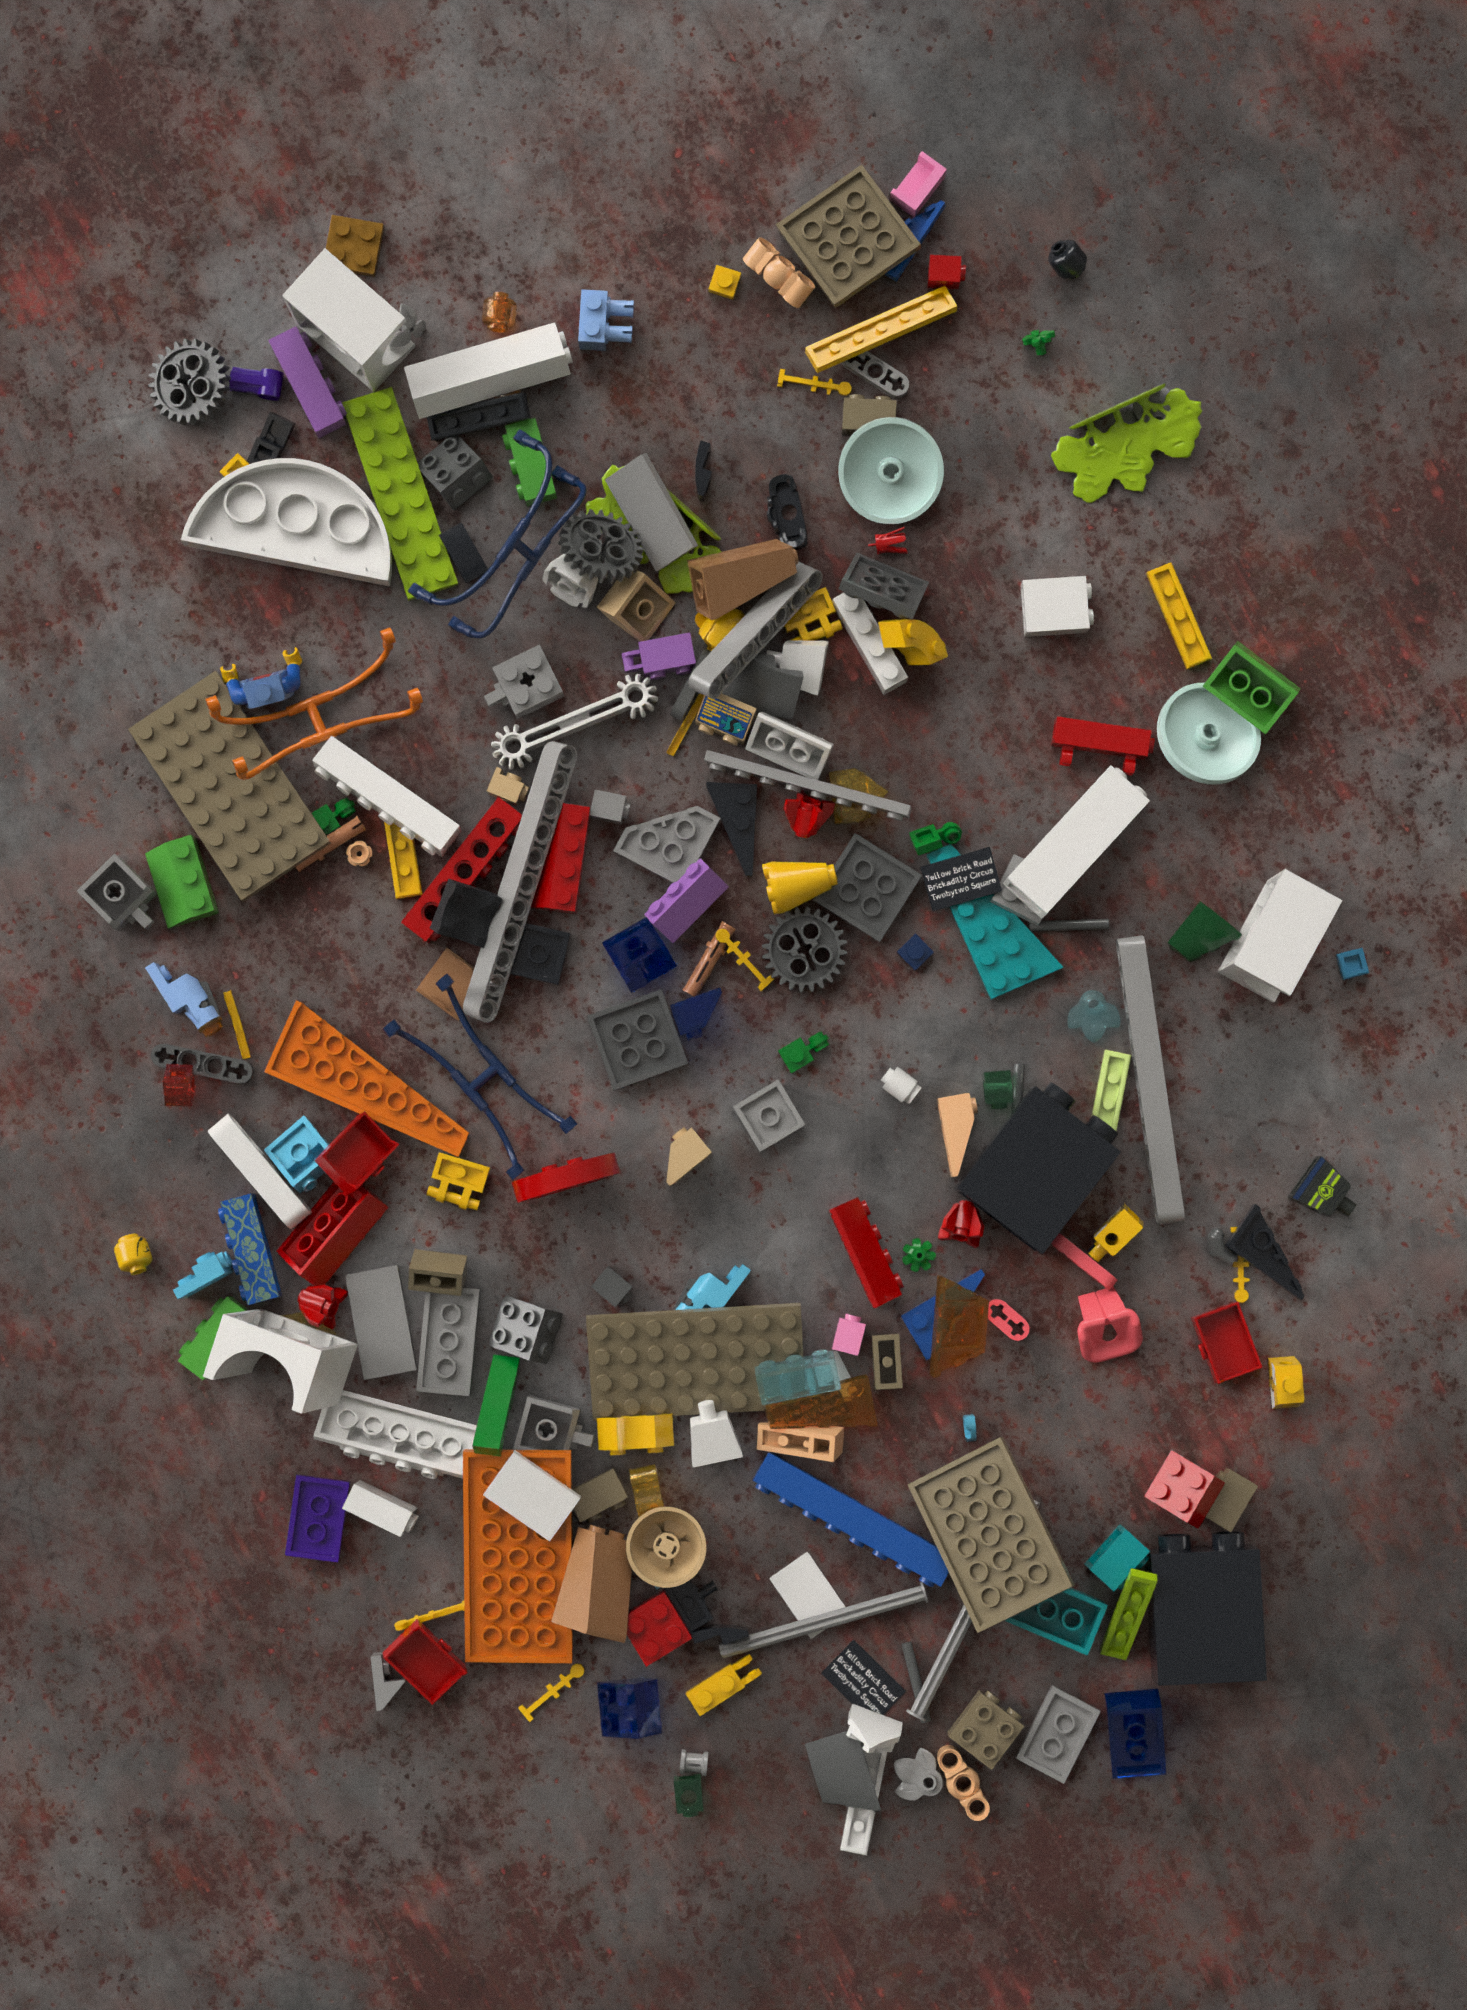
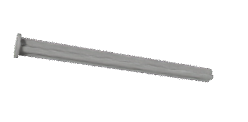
M920 1582L921 1586L757 1632L725 1645L720 1643L719 1650L721 1656L727 1658L921 1601L929 1603L923 1582Z
M963 1605L911 1710H906V1712L922 1721H926L924 1715L972 1622L965 1605Z

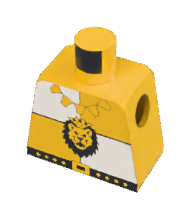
M1123 1203L1094 1233L1096 1242L1087 1252L1097 1262L1108 1252L1115 1256L1143 1229V1221ZM1109 1233H1114L1118 1237L1114 1241H1110L1106 1236Z
M1295 1356L1267 1358L1271 1409L1301 1406L1304 1403L1301 1363Z

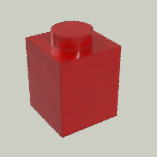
M930 255L927 288L946 286L947 289H959L960 281H965L966 265H961V256Z

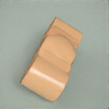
M759 237L743 257V261L758 275L763 274V279L771 287L779 290L778 293L790 305L800 308L815 289V284L802 274L800 270L796 271L795 266L788 259L779 256L780 252L770 242Z
M952 1745L942 1746L937 1753V1761L939 1767L944 1771L948 1792L960 1801L970 1819L974 1821L984 1820L989 1814L990 1806L980 1788L978 1773L973 1768L967 1766L956 1747ZM945 1754H955L957 1756L956 1762L953 1765H945L942 1762ZM963 1776L968 1777L970 1784L967 1788L960 1789L956 1786L957 1779ZM980 1800L984 1803V1807L980 1812H972L970 1810V1804L973 1801Z

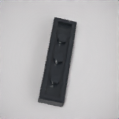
M525 392L462 406L427 417L431 441L531 419Z

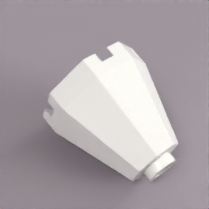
M563 554L547 566L544 571L543 581L546 585L550 582L552 584L551 592L569 605L577 607L579 603H583L582 607L587 608L593 599L598 577L594 576L590 581L589 574L585 573L580 576L579 572L581 569H571L570 567L573 562H565L566 554Z

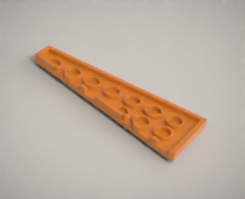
M296 1000L266 1066L265 1073L359 1114L365 1111L373 1120L460 1157L470 1134L467 1130L306 1005Z

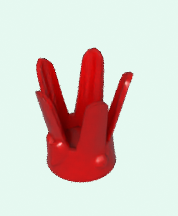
M905 526L887 534H875L876 543L868 544V546H876L877 555L882 553L908 554L906 548L889 546L906 540L905 533L894 534L903 530Z

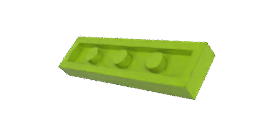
M1130 1569L1100 1646V1654L1127 1660L1157 1584V1574Z

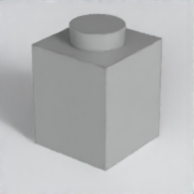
M595 790L590 818L622 825L623 818L628 819L631 804L626 803L627 798L625 795Z

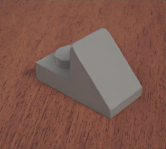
M382 1652L371 1655L377 1711L383 1710L406 1681L404 1677L387 1679V1675L391 1674V1666L383 1658Z

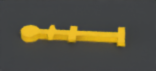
M781 368L777 387H782L783 381L811 386V392H816L817 387L827 389V395H830L831 390H835L842 396H848L852 390L851 384L848 382L833 384L832 379H829L828 383L818 381L819 376H813V380L785 375V369Z
M722 928L716 932V939L729 946L726 952L729 954L733 951L739 957L736 963L739 966L744 963L759 979L761 983L758 989L760 991L774 980V978H771V975L766 979L747 959L751 954L748 951L743 954L737 948L740 942L736 941L733 943L729 939L730 933L726 929Z
M1230 1227L1231 1233H1233L1237 1227ZM1237 1255V1262L1233 1263V1267H1238V1278L1233 1279V1282H1238V1290L1234 1293V1298L1236 1301L1243 1303L1249 1297L1248 1292L1244 1289V1283L1250 1281L1249 1278L1244 1277V1267H1249V1263L1243 1262V1259Z
M464 1600L462 1603L437 1611L432 1610L428 1614L421 1616L415 1615L414 1618L408 1620H400L394 1624L397 1631L409 1627L416 1619L420 1622H425L457 1611H464Z
M580 1663L573 1664L570 1673L566 1677L560 1674L561 1681L554 1687L549 1683L546 1686L549 1691L527 1709L523 1704L519 1706L518 1709L526 1719L531 1722L534 1718L530 1713L552 1695L557 1699L560 1696L557 1691L561 1687L566 1685L570 1688L571 1684L569 1681L574 1677L580 1678L584 1674L583 1665Z

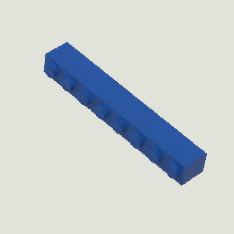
M767 1452L753 1477V1481L757 1483L755 1486L757 1489L768 1495L771 1491L780 1496L779 1501L793 1508L794 1504L804 1509L802 1514L813 1521H816L817 1518L827 1522L825 1527L836 1534H840L841 1531L850 1535L849 1541L863 1548L864 1544L874 1549L872 1554L886 1561L888 1557L897 1562L895 1567L903 1572L910 1574L912 1570L921 1575L919 1580L932 1588L934 1584L942 1586L949 1572L935 1544L776 1454Z

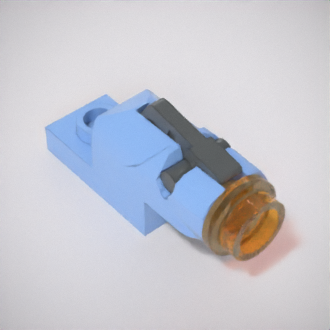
M153 962L145 967L171 1011L179 1014L186 1010L184 1014L195 1024L200 1034L203 1033L207 1038L224 1028L221 1023L223 1019L220 1016V1010L208 982H199L198 979L186 973L170 983L169 980L172 979V976L165 965L160 967L159 964Z

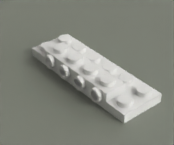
M343 1390L338 1405L321 1410L313 1437L315 1440L340 1446V1449L344 1450L343 1454L351 1458H359V1455L370 1457L369 1461L377 1465H384L386 1461L396 1464L395 1468L400 1471L410 1472L411 1468L422 1471V1476L430 1479H436L437 1475L443 1476L444 1474L463 1479V1450L473 1449L472 1444L477 1425Z

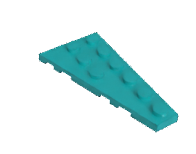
M949 844L927 854L926 857L929 863L932 864L961 854ZM994 894L949 906L990 1000L1063 968L1058 960L1015 914L990 902Z

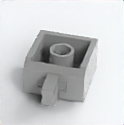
M539 644L492 667L499 682L493 685L494 691L484 696L489 708L502 702L504 707L510 705L516 718H520L564 697V694ZM526 677L533 679L531 687L523 684Z
M113 854L77 890L118 931L129 922L133 925L138 921L147 930L155 923L146 914V911L149 909L147 904L157 893L116 854ZM115 888L121 889L120 897L115 896L113 891Z
M529 1395L513 1449L570 1450V1448L577 1449L578 1444L592 1447L594 1435L581 1432L583 1426L577 1424L581 1409ZM547 1422L551 1423V1428L554 1429V1432H550L548 1436L544 1435L543 1429H540V1426H544Z

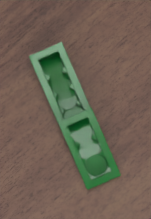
M493 1355L472 1444L476 1454L501 1457L509 1410L512 1409L520 1358Z

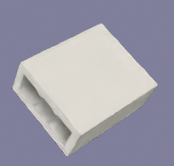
M1086 576L1023 580L1021 583L1024 637L1087 633L1090 625L1094 624L1093 609H1088V599L1092 598L1091 583H1086Z
M362 1480L353 1485L342 1508L399 1537L405 1532L410 1533L419 1517L415 1514L417 1507Z

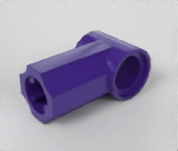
M239 367L232 368L230 372L231 380H229L231 391L256 394L262 399L271 401L280 400L284 377L283 372L263 368L261 371Z

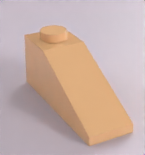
M970 1093L936 1099L951 1177H956L959 1174L973 1126L974 1114L978 1113L975 1097L970 1098Z
M759 1423L757 1450L834 1462L843 1453L844 1427L821 1423Z

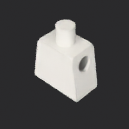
M788 640L783 645L782 653L767 650L768 655H775L777 668L803 671L804 678L800 690L814 695L819 694L829 641Z
M705 1400L698 1403L700 1416L690 1418L692 1466L698 1467L743 1457L741 1444L728 1412H716L713 1400Z

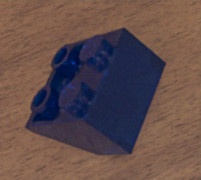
M634 1678L597 1682L602 1737L640 1739L662 1733L657 1679Z

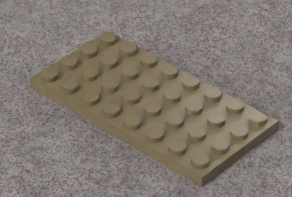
M214 671L128 730L240 900L244 902L331 844V842L278 762H275L250 779L242 780L237 777L232 760L243 756L249 772L273 755L252 724H224L210 716L205 699L216 695L222 709L220 711L221 716L248 718L241 707L232 702L227 686L219 674Z
M800 1303L586 1315L593 1421H597V1418L602 1417L617 1418L622 1416L672 1413V1416L700 1414L698 1403L705 1400L714 1401L716 1412L771 1410L799 1396L794 1404L796 1405L800 1401V1395L805 1393Z

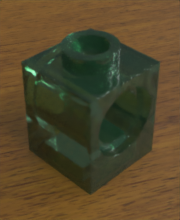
M1011 1070L982 1073L985 1105H991V1109L1007 1108V1103L1013 1102Z
M701 1774L674 1776L677 1814L683 1813V1817L698 1816L700 1811H704ZM691 1790L695 1792L697 1798L695 1801L687 1803L682 1799V1793Z

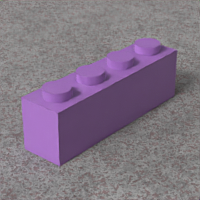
M297 326L269 339L268 341L318 438L346 425L343 417L346 416L347 412L341 401L335 402L331 394L336 391L329 377L323 379L320 370L324 368L317 354L311 356L308 348L312 344L305 332L300 334Z

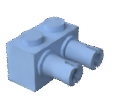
M581 289L579 348L582 350L606 351L608 341L632 343V326H611L607 322L610 316L633 318L634 300H611V297H608V291Z

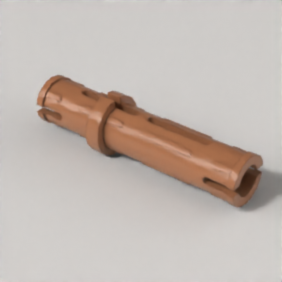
M356 816L327 835L331 844L296 866V869L301 872L319 859L321 861L325 859L324 855L361 832L366 831L363 823L353 829L354 826L361 823L360 818Z
M722 921L718 930L726 929L730 933L731 938L736 929ZM715 935L711 942L708 941L706 943L707 949L695 967L686 986L682 989L695 998L698 997L700 990L710 976L720 956H724L726 953L724 949L727 944L720 942L714 955L710 958L718 943ZM708 961L709 963H708L706 969L704 970L703 974L701 975L699 981L696 982V980H697L699 974L701 973L703 967L705 966L706 962Z

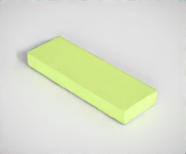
M1104 1050L1092 1115L1099 1117L1117 1131L1131 1055Z

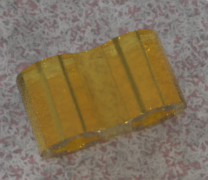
M656 1464L629 1469L638 1518L649 1510L664 1507Z

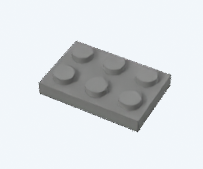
M1051 1685L1015 1758L1064 1784L1101 1711Z

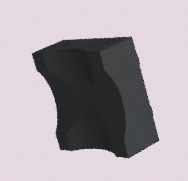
M448 879L430 929L437 934L484 948L489 925L501 904L502 898L495 893Z

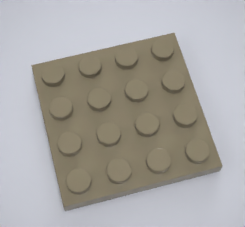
M863 165L854 169L776 224L781 235L835 308L921 249L920 242Z

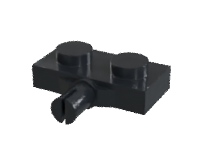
M691 1579L682 1585L664 1588L690 1633L713 1619L705 1597L718 1591L713 1580L700 1589L692 1583Z

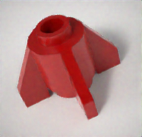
M801 790L800 793H797L796 799L785 800L784 811L795 834L802 838H810L812 835L817 834L820 827L833 814L835 802H820L815 798L808 797Z
M966 1200L953 1204L951 1210L943 1218L938 1239L941 1241L953 1239L966 1242L973 1248H978L980 1237H983L984 1225L979 1209L974 1206L975 1204Z
M310 1285L306 1289H302L298 1295L299 1309L309 1324L316 1327L322 1324L333 1330L336 1327L334 1316L339 1308V1303L348 1296V1291L339 1287L331 1288L327 1285Z

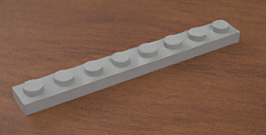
M707 750L704 761L710 764L709 769L724 773L725 769L735 771L734 775L737 777L750 779V776L761 778L760 783L769 786H775L776 783L786 785L785 789L788 791L800 793L801 789L811 792V797L826 800L828 796L837 799V804L851 807L852 803L861 805V810L868 813L877 814V810L888 813V818L902 821L903 817L909 819L912 811L911 805Z

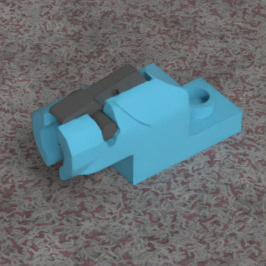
M744 1264L740 1268L735 1265L726 1276L729 1280L727 1285L710 1272L700 1276L698 1279H689L674 1310L724 1307L751 1270Z

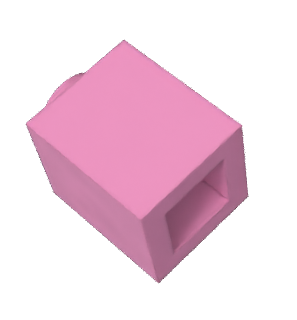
M846 1314L845 1319L839 1317L831 1347L833 1350L858 1356L866 1324L860 1323L861 1317Z

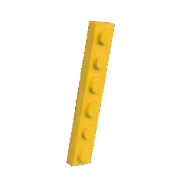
M943 286L805 347V353L816 372L819 373L957 311V304L946 286Z

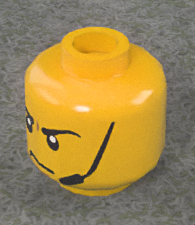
M136 1233L119 1238L118 1244L114 1247V1253L120 1270L130 1272L131 1275L145 1272L146 1267L153 1260L146 1238L140 1237Z

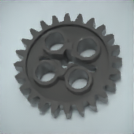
M184 339L183 345L175 341L174 350L166 346L167 355L158 354L161 360L160 364L152 363V366L157 369L156 373H149V376L154 378V382L148 384V387L155 390L150 394L151 398L157 400L154 403V407L161 409L160 414L168 416L169 420L177 421L182 425H185L186 422L195 425L196 419L203 423L205 422V414L214 417L212 409L221 410L218 404L219 400H227L222 393L223 391L230 390L229 387L224 385V382L231 380L230 376L224 374L229 370V366L222 364L225 357L218 354V349L197 339H194L192 342ZM200 360L199 367L195 369V364ZM177 370L175 378L172 379V374ZM207 384V390L202 394V388ZM184 394V399L179 404V399Z
M589 509L587 515L582 510L578 516L572 514L570 520H567L564 526H562L558 545H561L559 552L566 554L564 561L573 562L570 567L571 569H581L579 572L580 576L585 573L589 574L590 581L594 576L598 577L600 583L603 582L604 578H607L610 584H613L615 578L622 582L624 577L629 579L632 573H636L643 558L644 548L640 547L642 539L636 538L638 532L629 531L630 523L623 525L621 523L622 517L615 520L613 519L612 512L608 516H604L603 511L600 510L597 515L592 509Z
M798 907L795 908V915L793 916L787 911L785 912V920L778 916L776 917L778 926L769 924L768 927L773 933L764 934V938L769 943L763 944L762 948L769 950V953L764 954L762 959L770 960V963L765 968L766 970L774 968L775 971L771 978L780 976V986L786 981L789 982L790 991L795 985L799 986L800 993L803 992L804 986H808L810 992H813L814 984H818L823 989V980H827L830 983L833 982L831 973L840 975L836 965H845V962L839 959V957L847 955V951L840 949V946L847 944V940H839L838 938L844 931L834 930L838 923L837 921L830 924L827 922L830 914H826L823 918L819 917L820 909H817L814 915L810 914L809 907H806L804 914L800 913ZM812 925L817 928L818 935L816 938L808 939L804 936L803 929L806 926ZM794 928L798 930L804 945L811 946L809 956L816 967L815 971L811 970L803 953L798 954L797 952L800 949V944L793 933ZM781 938H792L794 947L788 951L783 950L779 945ZM819 949H825L829 953V960L825 963H819L815 959V952ZM796 960L802 961L806 966V970L802 974L793 973L790 968L792 962Z

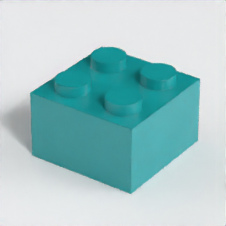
M1119 1524L1084 1564L1112 1591H1115L1117 1588L1121 1590L1124 1587L1130 1569L1137 1568L1139 1570L1149 1559L1146 1555L1150 1551Z

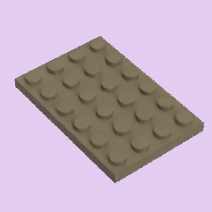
M1003 1437L908 1484L977 1633L1075 1586Z

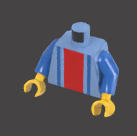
M295 647V652L290 655L287 650L283 651V656L288 665L287 669L242 681L238 680L235 664H232V669L225 671L222 666L220 668L222 679L227 685L232 702L236 705L246 704L247 708L252 709L283 701L295 695L294 691L298 690L301 684L299 665L302 663V658L298 649Z

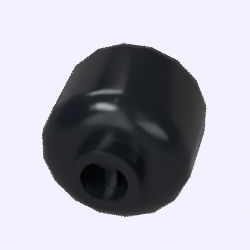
M1071 239L1060 240L1051 247L1048 262L1060 278L1075 279L1084 272L1087 256L1076 241Z

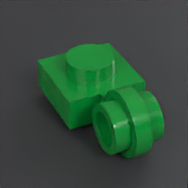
M348 797L340 800L334 805L336 808L334 812L331 811L327 804L312 812V815L326 836L341 827L336 818L341 816L342 819H345L356 812L353 800L350 801Z
M953 822L945 823L938 830L932 824L909 832L910 840L918 856L942 848L941 840L949 844H955L961 839L962 835L960 826Z
M820 1031L808 1038L809 1045L806 1046L800 1037L778 1050L792 1074L814 1061L809 1051L814 1049L815 1052H818L830 1045L827 1041L829 1038L827 1034L824 1035Z

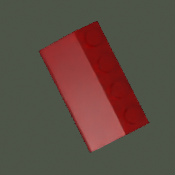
M563 803L531 908L576 915L590 825V807Z
M333 1182L312 1207V1213L297 1225L276 1252L306 1281L314 1286L325 1285L389 1207L363 1184L356 1191L346 1195Z
M856 1197L829 1209L830 1216L872 1308H877L901 1296L900 1289L904 1288L899 1274L893 1275L889 1265L893 1261L887 1248L882 1250L878 1240L882 1239L876 1224L871 1226L867 1218L868 1215H871L866 1201H860Z

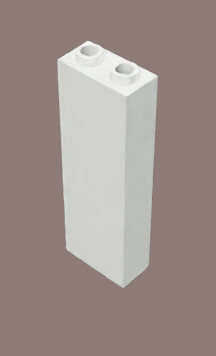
M554 322L405 366L404 369L418 417L422 419L570 375L568 364L573 363L564 333L563 331L558 333Z
M1110 765L1007 877L1003 884L1042 919L1148 804L1150 800L1147 798L1146 792L1139 786L1132 785L1122 770Z

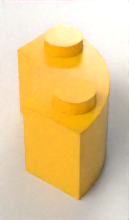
M915 619L884 620L878 622L884 648L898 649L905 656L908 665H931L948 657L945 643L938 633L925 622Z
M672 1413L597 1418L598 1449L610 1450V1455H624L627 1449L647 1448L648 1453L664 1452L663 1447L674 1446Z

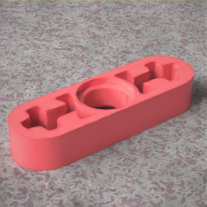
M1060 1233L1051 1243L1059 1252L1109 1291L1118 1281L1112 1274Z

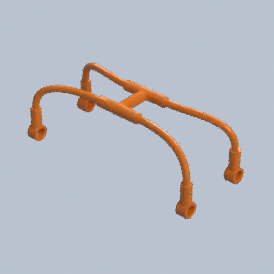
M391 628L380 631L384 651L377 661L365 672L331 692L328 690L288 706L285 710L251 718H228L220 715L222 709L216 695L205 699L210 716L224 724L246 725L262 723L285 716L291 717L307 710L316 730L315 734L300 739V742L280 751L249 772L243 756L232 760L237 777L242 780L250 779L296 750L306 749L328 740L331 736H339L348 732L347 730L358 726L407 717L419 710L423 699L418 688L407 691L410 700V708L407 710L367 717L346 724L343 722L326 729L316 707L333 700L334 697L360 684L384 663L393 648V643L396 642Z

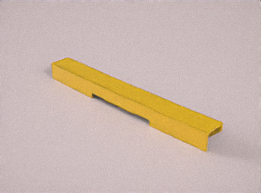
M698 695L667 750V754L674 757L699 711L704 695Z
M232 991L224 992V998L232 1019L242 1058H250L249 1047Z

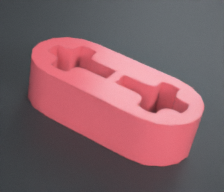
M993 1299L986 1304L984 1312L987 1319L1006 1336L1016 1341L1027 1337L1030 1329L1028 1322L1006 1302L1000 1299ZM1001 1304L1003 1306L1001 1311L1007 1316L1006 1319L1003 1320L999 1316L993 1318L991 1316L993 1311L990 1307ZM1009 1320L1016 1324L1022 1322L1021 1329L1024 1331L1023 1334L1016 1333L1013 1336L1011 1334L1013 1328L1007 1322Z

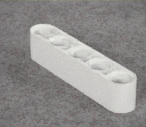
M229 1113L208 1130L214 1141L288 1228L292 1230L312 1213L304 1200Z

